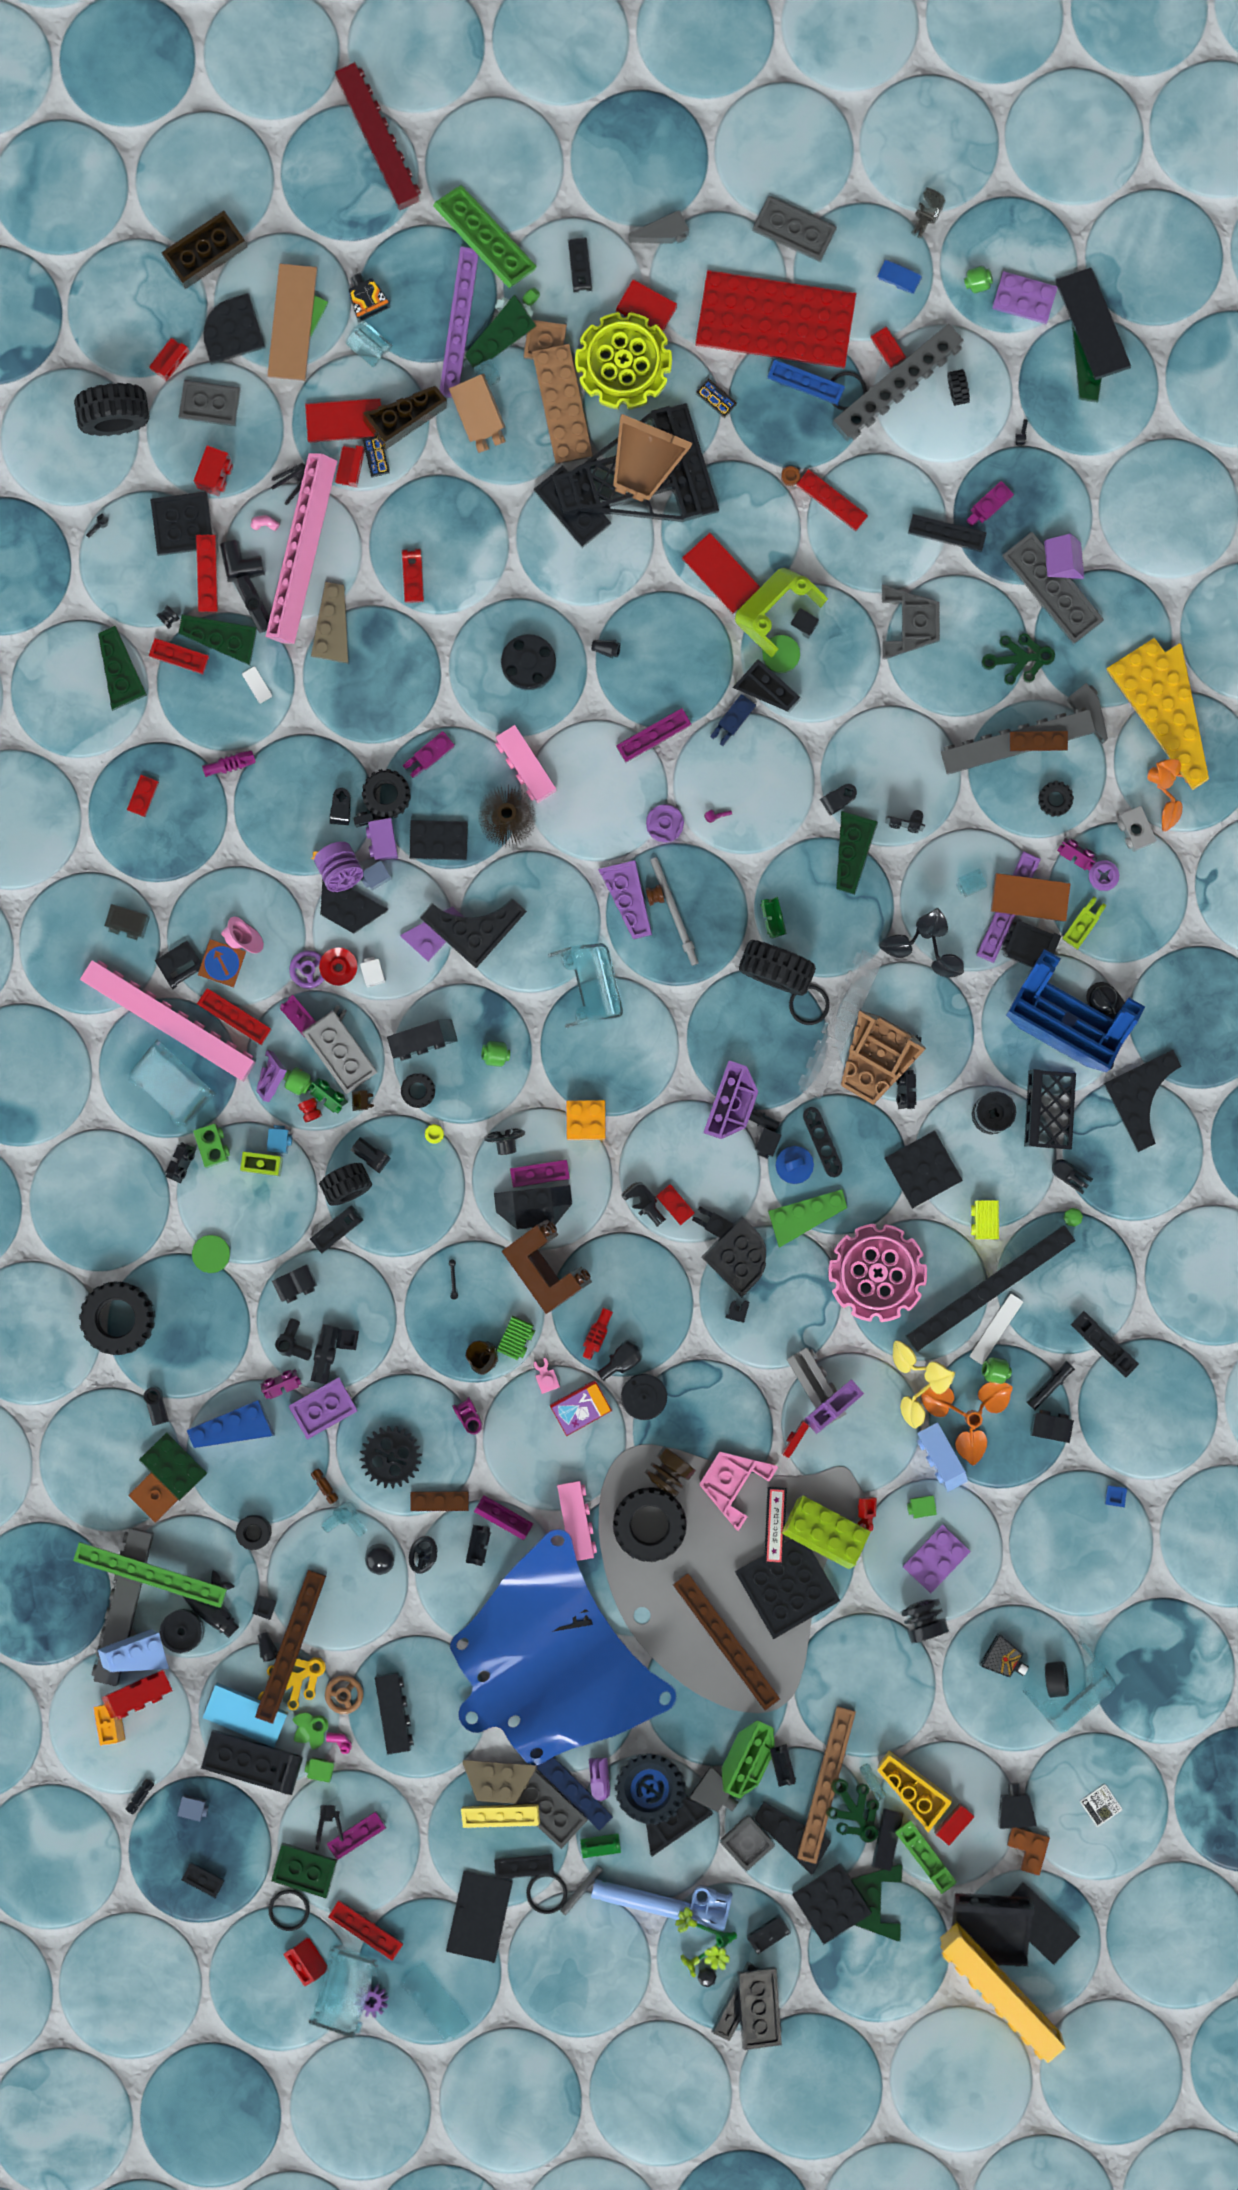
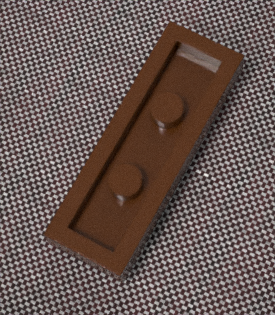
M1068 731L1010 732V752L1068 751Z
M469 1491L410 1492V1511H469Z

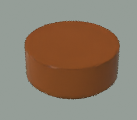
M794 466L784 468L781 474L782 482L787 486L796 485L800 480L799 470Z

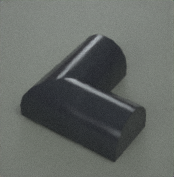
M231 540L220 544L228 583L236 581L245 575H249L250 578L265 575L261 555L242 559L239 541Z

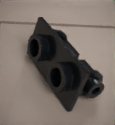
M906 1070L896 1081L898 1085L896 1102L898 1109H915V1105H917L916 1092L910 1091V1088H916V1074H914V1070Z
M183 1142L177 1145L173 1157L177 1158L178 1161L177 1163L172 1160L170 1161L165 1171L167 1173L165 1177L181 1183L187 1174L190 1162L195 1157L196 1148Z
M473 1525L465 1563L483 1566L487 1549H484L485 1545L488 1546L490 1528Z
M787 1744L771 1748L770 1754L778 1786L795 1784L796 1777L794 1776Z

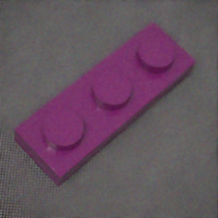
M567 1160L510 1168L513 1188L570 1179Z
M485 1495L482 1496L474 1510L478 1515L522 1540H525L534 1524Z
M375 1811L343 1832V1841H340L339 1836L328 1842L327 1846L334 1857L339 1860L387 1827Z

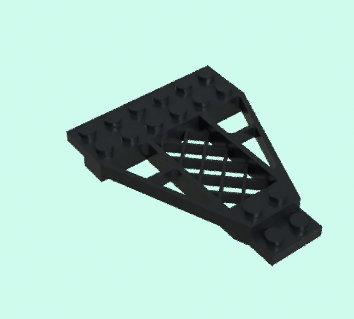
M687 403L652 410L640 420L643 423L651 420L653 427L692 443L690 449L668 475L664 484L662 483L653 494L672 491L680 516L653 513L650 500L646 499L644 500L649 513L610 509V507L636 500L632 498L634 494L629 492L625 495L619 493L623 496L612 499L615 492H617L615 491L616 487L606 481L610 474L613 476L615 474L613 468L616 464V455L597 460L618 444V437L573 471L553 476V482L563 514L581 510L583 512L685 522L718 513L719 507ZM613 464L610 469L605 467L606 465ZM598 468L608 472L604 481L594 476ZM594 480L602 484L598 492ZM603 486L613 490L610 498L600 494Z

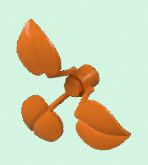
M1166 759L1156 763L1157 767H1152L1147 776L1148 781L1158 784L1157 788L1161 789L1171 799V802L1166 803L1162 813L1163 832L1171 829L1179 821L1183 811L1181 801H1175V798L1166 790L1173 785L1176 777H1183L1180 774L1181 763L1177 759Z
M988 1382L984 1384L978 1391V1398L983 1402L980 1404L979 1410H969L966 1413L951 1405L954 1401V1393L950 1388L944 1393L937 1394L930 1387L921 1394V1399L926 1410L936 1417L946 1416L949 1408L964 1416L965 1422L971 1427L969 1432L964 1431L958 1435L955 1441V1448L961 1457L974 1466L980 1461L987 1447V1438L984 1432L981 1430L973 1432L976 1427L982 1424L981 1414L983 1413V1407L985 1406L986 1410L990 1413L1002 1412L1009 1404L1013 1387L1008 1383L997 1384Z

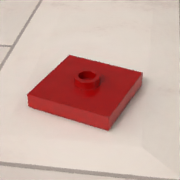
M801 1421L796 1431H791L786 1439L788 1444L781 1453L787 1458L791 1457L808 1430V1424Z

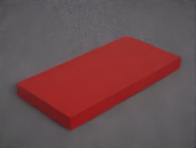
M381 398L305 404L308 443L375 437L363 421V412L378 409L381 406Z
M711 533L705 536L682 557V560L732 614L739 610L760 588Z

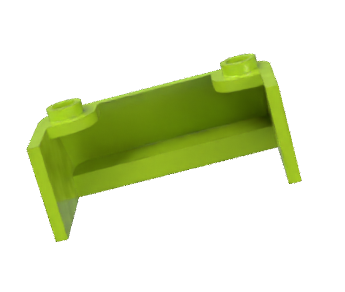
M787 568L778 569L735 614L736 624L771 658L779 649L766 637L772 628L770 619L765 615L768 610L789 589L797 595L807 594L820 608L828 600L808 578Z

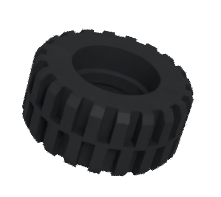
M108 383L106 385H97L96 387H90L87 390L81 391L74 400L77 426L83 433H88V435L112 436L130 433L134 430H139L140 427H144L150 419L146 392L136 384Z
M751 940L747 943L739 964V971L746 976L776 989L801 996L807 993L816 970L815 964L810 960L783 948L758 940Z
M107 1282L94 1288V1291L85 1297L86 1300L82 1303V1311L79 1314V1320H81V1325L79 1326L84 1333L85 1340L89 1341L94 1349L111 1355H125L142 1347L145 1341L152 1335L151 1331L155 1326V1311H153V1304L148 1299V1295L141 1291L139 1287L125 1282ZM114 1300L128 1303L135 1313L133 1328L127 1334L119 1337L107 1334L102 1329L99 1321L102 1308Z
M655 1487L640 1488L629 1493L620 1502L614 1514L613 1532L617 1543L630 1557L639 1561L656 1562L666 1559L676 1552L686 1535L687 1521L680 1502L672 1494L664 1492L662 1489ZM646 1506L659 1508L664 1512L668 1520V1530L665 1536L654 1543H646L639 1540L632 1531L631 1523L634 1514Z

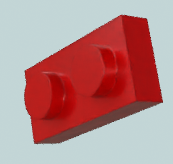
M140 775L127 811L146 817L159 782Z
M671 1184L656 1195L657 1199L680 1226L695 1214Z

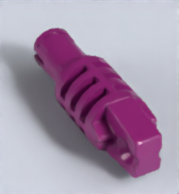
M250 750L237 752L235 755L230 754V757H220L214 763L202 765L205 777L221 772L222 774H227V771H237V768L243 769L256 763L253 751Z

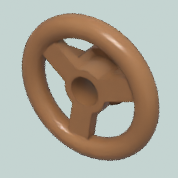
M347 1675L337 1676L328 1683L325 1689V1700L329 1708L334 1712L349 1714L357 1710L361 1705L363 1689L355 1678ZM338 1682H350L346 1688H340L337 1691L332 1690L333 1686ZM355 1686L358 1697L354 1705H351L350 1691ZM341 1692H346L347 1698H342L340 1696ZM331 1696L336 1697L339 1703L345 1704L346 1708L337 1707L332 1702Z

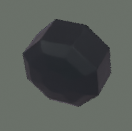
M704 1967L699 1970L697 1979L700 1985L710 1987L715 1984L717 1975L714 1969Z

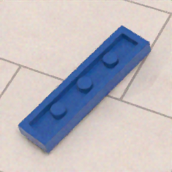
M775 359L767 377L772 381L835 405L839 404L845 386Z

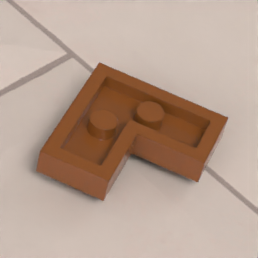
M1011 1828L1007 1846L1025 1851L1020 1870L1040 1876L1050 1837L1020 1828Z

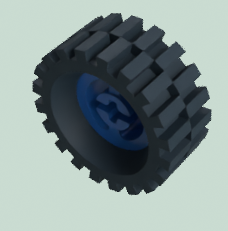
M647 1753V1755H637L636 1759L631 1758L627 1761L628 1764L626 1766H622L620 1769L622 1770L621 1774H617L616 1780H618V1784L615 1785V1791H617L616 1800L620 1803V1808L630 1818L644 1824L656 1825L662 1821H669L671 1816L674 1817L677 1814L678 1808H682V1800L686 1798V1793L684 1792L686 1783L683 1781L684 1776L682 1772L678 1770L674 1763L660 1755ZM647 1776H654V1779L647 1780L644 1783L651 1787L654 1785L653 1788L660 1793V1782L664 1784V1794L655 1803H649V1800L656 1799L659 1796L652 1792L649 1793V1790L645 1787H641L643 1793L641 1798L638 1793L640 1782Z

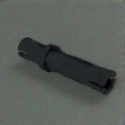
M1065 1361L1026 1403L1036 1411L1059 1385L1064 1384L1063 1381L1075 1368L1068 1361Z

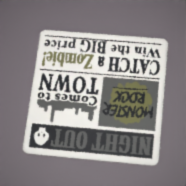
M1105 1784L1080 1801L1097 1827L1122 1811L1121 1806Z

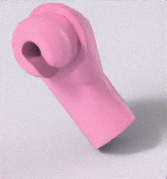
M268 515L255 516L250 525L254 530L260 529L261 526H267L276 531L280 523Z

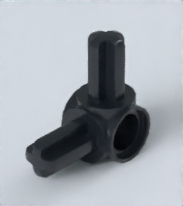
M291 1318L284 1334H280L279 1338H277L275 1347L282 1356L291 1357L293 1355L309 1361L312 1351L297 1345V1341L294 1339L300 1322ZM282 1342L290 1344L287 1350L280 1349Z

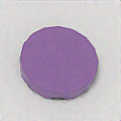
M663 804L650 811L647 816L646 827L653 839L658 842L667 843L674 841L680 836L683 831L684 820L677 808L672 805Z

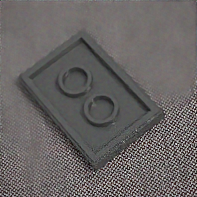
M184 380L179 419L235 426L241 389L238 387Z

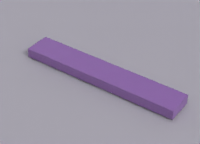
M1023 851L1013 876L1033 878L1041 859ZM995 913L976 956L991 963L995 962L1015 915Z

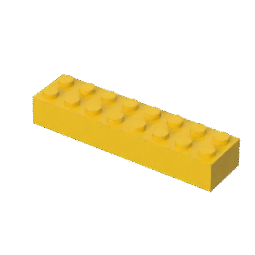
M958 1923L940 1937L941 1954L945 1960L953 1962L956 1971L961 1976L965 1975L969 1979L968 1983L970 1986L982 1993L981 1997L987 2004L991 2003L995 2007L994 2010L999 2017L1007 2019L1009 2027L1014 2032L1018 2031L1022 2035V2041L1027 2046L1031 2045L1035 2049L1034 2053L1040 2060L1044 2059L1049 2063L1066 2048L1062 2033Z

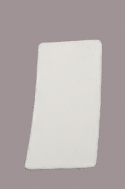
M252 667L242 673L260 704L272 697L256 667Z

